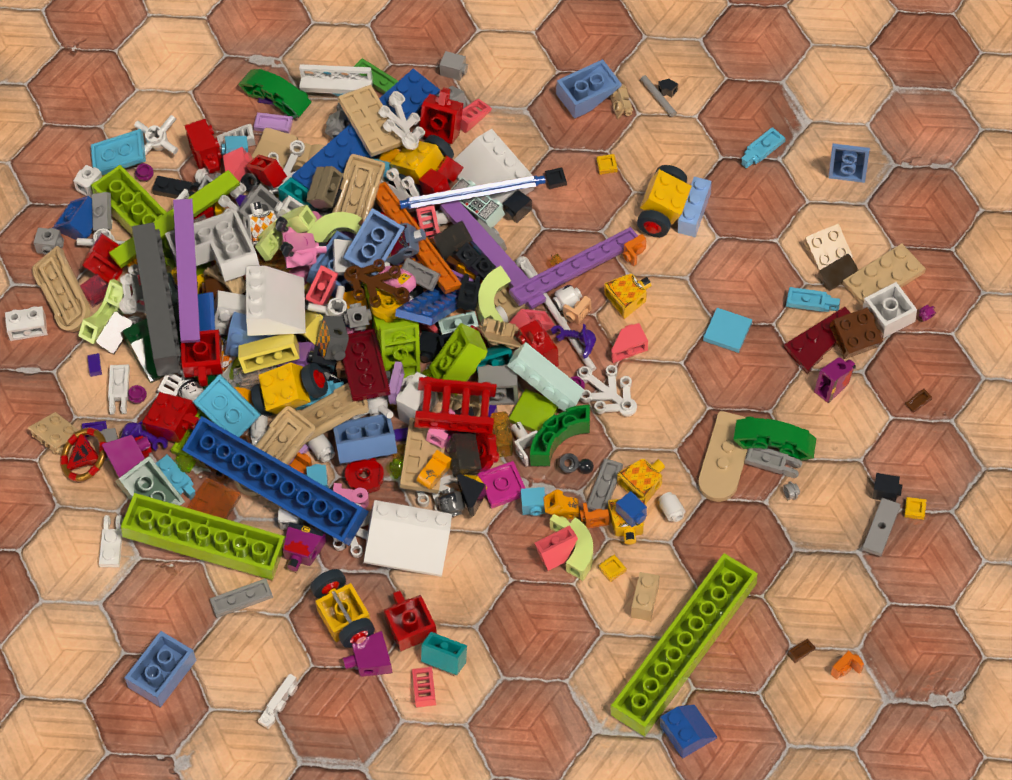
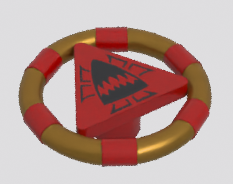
M81 429L75 432L64 445L60 457L61 468L65 476L70 480L80 482L90 479L104 464L107 454L102 444L107 442L104 435L98 429ZM85 435H91L98 439L99 456ZM76 443L73 453L68 462L69 451L71 447ZM84 465L92 466L84 474L71 472V470Z

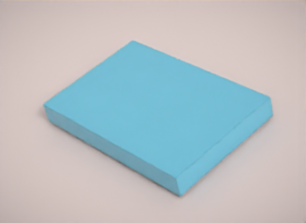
M138 129L91 144L93 167H96L101 171L102 175H105L119 165L127 168L145 162L142 130Z
M221 374L193 401L216 425L238 437L242 436L261 416Z

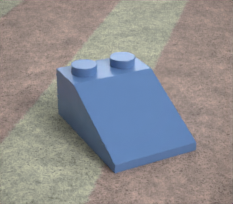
M602 59L557 80L556 95L575 119L593 110L619 89L622 84Z
M833 143L828 178L865 183L870 148Z
M234 312L229 326L225 354L238 357L239 345L275 335L248 336L246 314Z

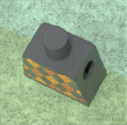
M324 315L315 345L319 346L318 351L324 359L342 360L346 356L345 350L349 340L342 316Z

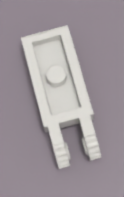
M129 364L110 365L108 390L110 414H115V401H121L122 414L127 413L130 378Z
M105 515L99 557L100 567H120L123 538L121 531L122 515H117L116 529H110V515Z

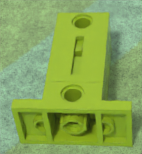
M364 283L365 298L368 309H370V295L367 284ZM371 312L372 329L376 331L385 371H390L392 376L395 362H402L405 373L404 378L409 375H415L416 372L421 373L419 323L400 317L388 323Z

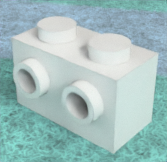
M42 306L5 312L6 329L10 341L48 335L46 315Z

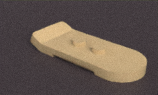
M265 128L252 158L254 159L258 154L268 157L269 153L275 152L278 154L279 163L284 170L291 155L290 144L299 139L295 135ZM262 182L260 183L267 190H269L268 186L264 185Z
M351 154L343 173L340 186L342 192L332 213H352L361 217L364 222L373 208L385 171V163Z
M56 246L33 266V276L41 287L54 313L58 326L66 331L76 332L80 330L83 319L90 316V305L65 257L64 250Z
M347 383L310 406L297 410V412L315 426V433L307 440L309 442L350 418L369 412L367 399L352 402Z
M287 406L275 417L269 429L255 447L289 465L307 440L315 433V426L292 407ZM234 480L237 489L244 495L249 497L261 496Z
M720 411L717 415L698 484L702 495L711 501H726L737 491L748 449H743L733 438L736 420L745 419L744 416Z

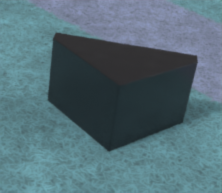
M459 474L457 475L458 487L460 492H462L470 517H473L486 495V484Z

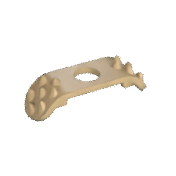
M217 263L215 266H210V268L208 267L207 270H204V277L211 276L225 284L231 293L243 294L245 292L246 282L242 276L225 282L223 276H219L221 272Z

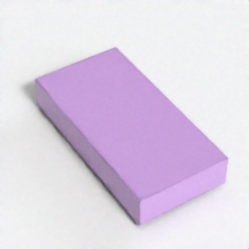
M257 112L254 131L263 132L265 128H271L290 134L293 117Z
M395 362L389 383L391 395H388L390 404H397L396 397L401 391L405 375L402 362Z

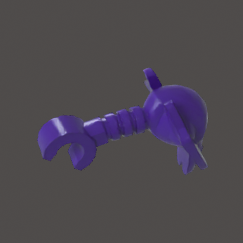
M583 324L581 332L564 330L559 325L551 328L552 334L561 332L556 336L558 341H562L565 337L579 338L581 344L586 347L583 354L584 359L591 354L596 342V336L591 330L586 329V324Z
M143 420L139 423H127L123 427L121 438L133 435L134 438L147 436L154 450L158 449V442L163 443L164 448L168 447L166 438H157L151 433L149 434V432L142 430L141 424Z

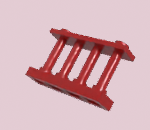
M429 376L419 377L418 390L424 391L422 411H416L414 427L492 434L494 418L488 417L489 398L495 397L497 384L436 379ZM431 391L443 392L441 413L430 412ZM451 393L462 394L460 415L449 413ZM470 395L482 396L480 416L469 415Z

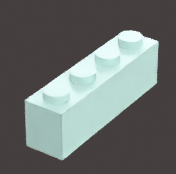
M526 342L515 350L507 365L562 411L576 406L584 391L581 386Z

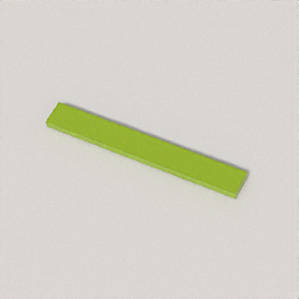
M229 170L187 198L193 201V218L216 203L222 195H227L240 186V182ZM174 208L153 222L155 229L160 230L161 240L166 237L165 233L175 230ZM133 236L109 252L110 256L121 268L137 258Z

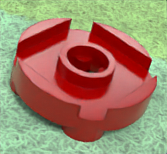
M477 433L472 440L475 442L474 447H470V462L473 467L477 468L476 470L487 471L493 466V463H497L499 460L496 435L493 433Z
M375 458L353 461L351 464H348L345 469V479L349 489L364 488L368 493L377 492L384 481V470L381 463L377 462ZM363 472H367L369 476L367 478H362L359 475H362Z

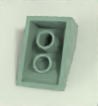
M150 455L115 481L130 501L134 493L179 506L185 502Z

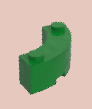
M262 69L250 70L238 84L249 97L261 99L267 97L273 100V104L287 116L293 118L300 117L312 103L306 92L299 90L282 77Z
M590 405L567 408L566 411L558 415L554 414L543 423V427L535 434L530 449L531 466H550L554 451L563 441L574 435L590 433Z
M748 416L745 419L736 420L733 440L743 449H767L768 446L779 448V452L783 454H788L790 457L803 461L814 459L817 438L807 429H802L786 422Z

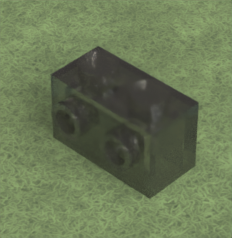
M462 220L428 238L444 260L449 256H453V251L459 250L464 243H469L473 240Z
M453 434L446 444V450L451 458L450 470H452L453 477H457L459 474L477 476L482 468L476 434Z

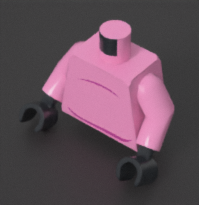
M280 216L277 219L276 230L284 231L282 233V246L280 250L285 257L287 268L315 264L316 254L327 253L326 242L315 243L312 233H297L290 226L286 227L288 221L284 217Z

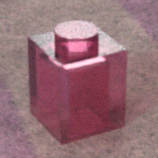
M96 274L82 283L80 287L88 303L93 308L104 301L108 285Z

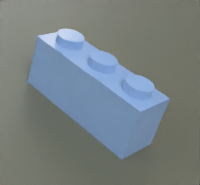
M693 177L691 190L678 220V233L696 237L711 195L712 181Z

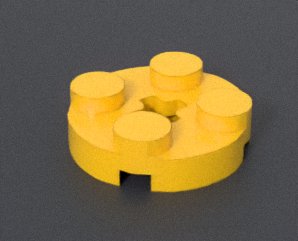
M377 290V295L381 299V305L377 308H373L370 305V311L376 317L384 319L385 322H393L399 318L395 316L396 309L403 304H398L393 295Z

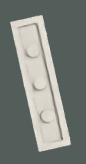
M300 64L299 67L301 75L299 88L304 92L346 94L362 87L373 85L371 67ZM305 71H311L313 74L305 73Z

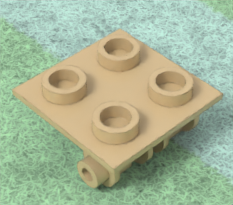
M839 223L805 237L807 241L805 247L808 251L811 250L819 271L848 253L853 258Z
M486 318L481 320L482 328L477 327L490 344L498 345V343H501L511 349L521 346L514 337V334H517L519 330L515 324L505 323L504 321L500 323L499 320Z
M56 412L28 427L33 438L40 441L42 445L45 444V447L52 450L54 454L59 455L62 453V446L67 443V440L75 432L79 431Z

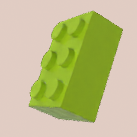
M460 323L429 366L433 377L436 379L467 381L475 373L477 366L481 360L485 359L488 352L480 332Z

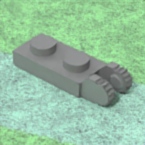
M749 448L745 459V464L779 474L783 473L791 478H797L799 473L796 469L786 467L785 465L788 464L795 468H801L802 466L801 460L768 448Z

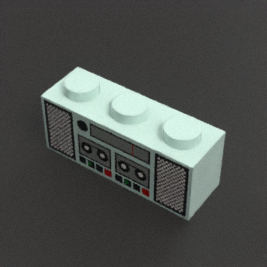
M461 178L451 190L473 187L476 184L471 180L467 181ZM490 195L459 200L476 220L482 219L490 228L494 227L505 215L502 203L497 199L492 200Z

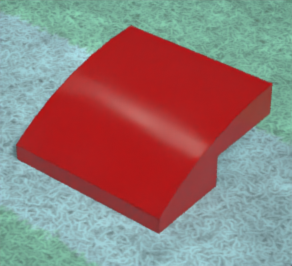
M101 233L86 256L82 266L108 283L112 279L118 280L123 273V268L114 261L109 252L120 245Z

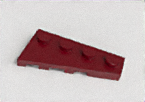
M846 307L841 308L785 343L784 348L808 374L816 363L818 364L823 359V356L835 346L836 340L830 329V323L834 319L851 312Z

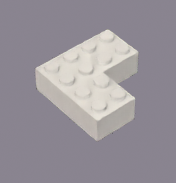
M236 209L194 223L196 266L215 260L225 282L246 275V266H260L256 251ZM175 230L165 233L177 266Z

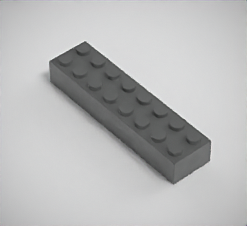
M154 223L132 226L157 375L179 373V365H182L180 344L160 230L155 229Z

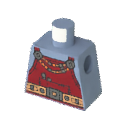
M408 223L400 224L405 228L386 261L397 265L406 258L419 252L418 242L426 239L423 229L416 230L414 226Z

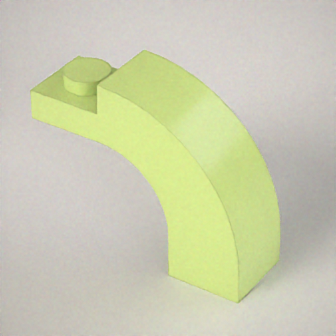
M308 205L295 208L282 215L288 221L286 227L290 226L297 233L309 231L317 220ZM277 219L258 236L260 240L255 246L265 261L271 260L282 245V233L284 231L276 230Z
M334 212L318 219L307 233L313 234L315 243H327L337 231H347L356 235L363 224V219L358 215L348 212Z
M502 266L491 271L480 285L476 304V313L480 323L482 319L486 318L499 320L500 323L503 321L495 308L494 297L499 291L508 287L511 280Z
M115 279L110 280L104 301L98 311L91 317L83 319L78 334L79 337L95 344L96 339L115 311L121 315L124 314L119 306L120 301L124 297L121 282Z
M553 514L550 518L551 530L557 532L570 525L578 538L574 545V552L566 562V572L583 581L593 563V540L591 534L579 519L574 518L570 523L565 517Z

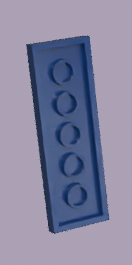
M436 285L433 291L427 290L398 307L395 316L433 325L458 309L457 302L460 291L455 290L444 294L441 288Z

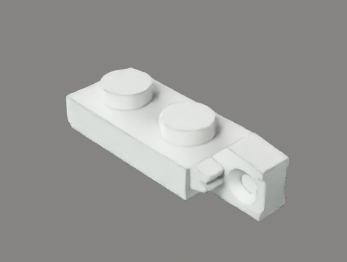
M292 674L287 676L267 704L266 710L258 719L259 724L269 729L275 723V714L277 712L280 713L286 705L285 700L289 695L293 696L298 688L295 676Z

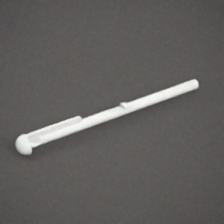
M521 256L516 260L515 264L522 268L529 279L538 275L527 257ZM544 293L543 295L546 297V302L544 303L559 326L564 330H571L566 319L560 315L548 294ZM567 337L584 364L592 372L595 371L596 366L588 356L584 359L583 354L585 350L578 339Z

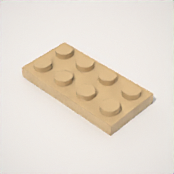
M371 85L338 96V102L370 157L403 145L402 139L393 130L388 132L384 129L383 124L390 118H383L378 113L383 104Z
M900 244L844 279L843 285L863 306L864 298L895 282L902 288L924 274L926 268L903 244Z
M410 418L400 488L438 494L440 480L431 490L416 482L420 472L431 460L435 451L439 450L444 454L445 447L443 449L426 441L429 428L414 427L415 418Z

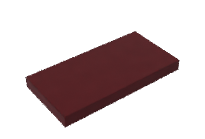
M375 329L349 333V340L345 350L346 356L342 360L352 402L391 395Z

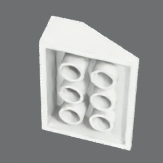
M493 129L478 136L454 159V161L464 167L457 179L471 180L476 186L533 176ZM534 187L491 194L490 198L492 200L497 199L503 205V202L517 190L526 195L533 191Z
M246 266V322L248 336L306 333L303 277L268 266Z
M374 500L363 563L442 577L452 514Z

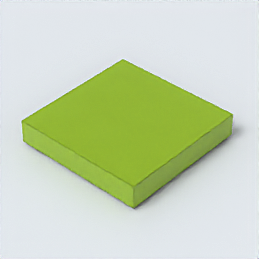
M525 389L509 417V422L516 425L517 422H521L525 429L531 432L535 430L539 432L543 427V423L554 414L556 415L559 407L545 396Z

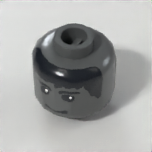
M454 488L442 490L443 494L438 496L437 499L440 512L450 513L452 517L461 515V511L465 509L462 492L454 491Z

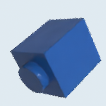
M630 491L616 502V512L633 527L636 524H641L646 519L647 506Z

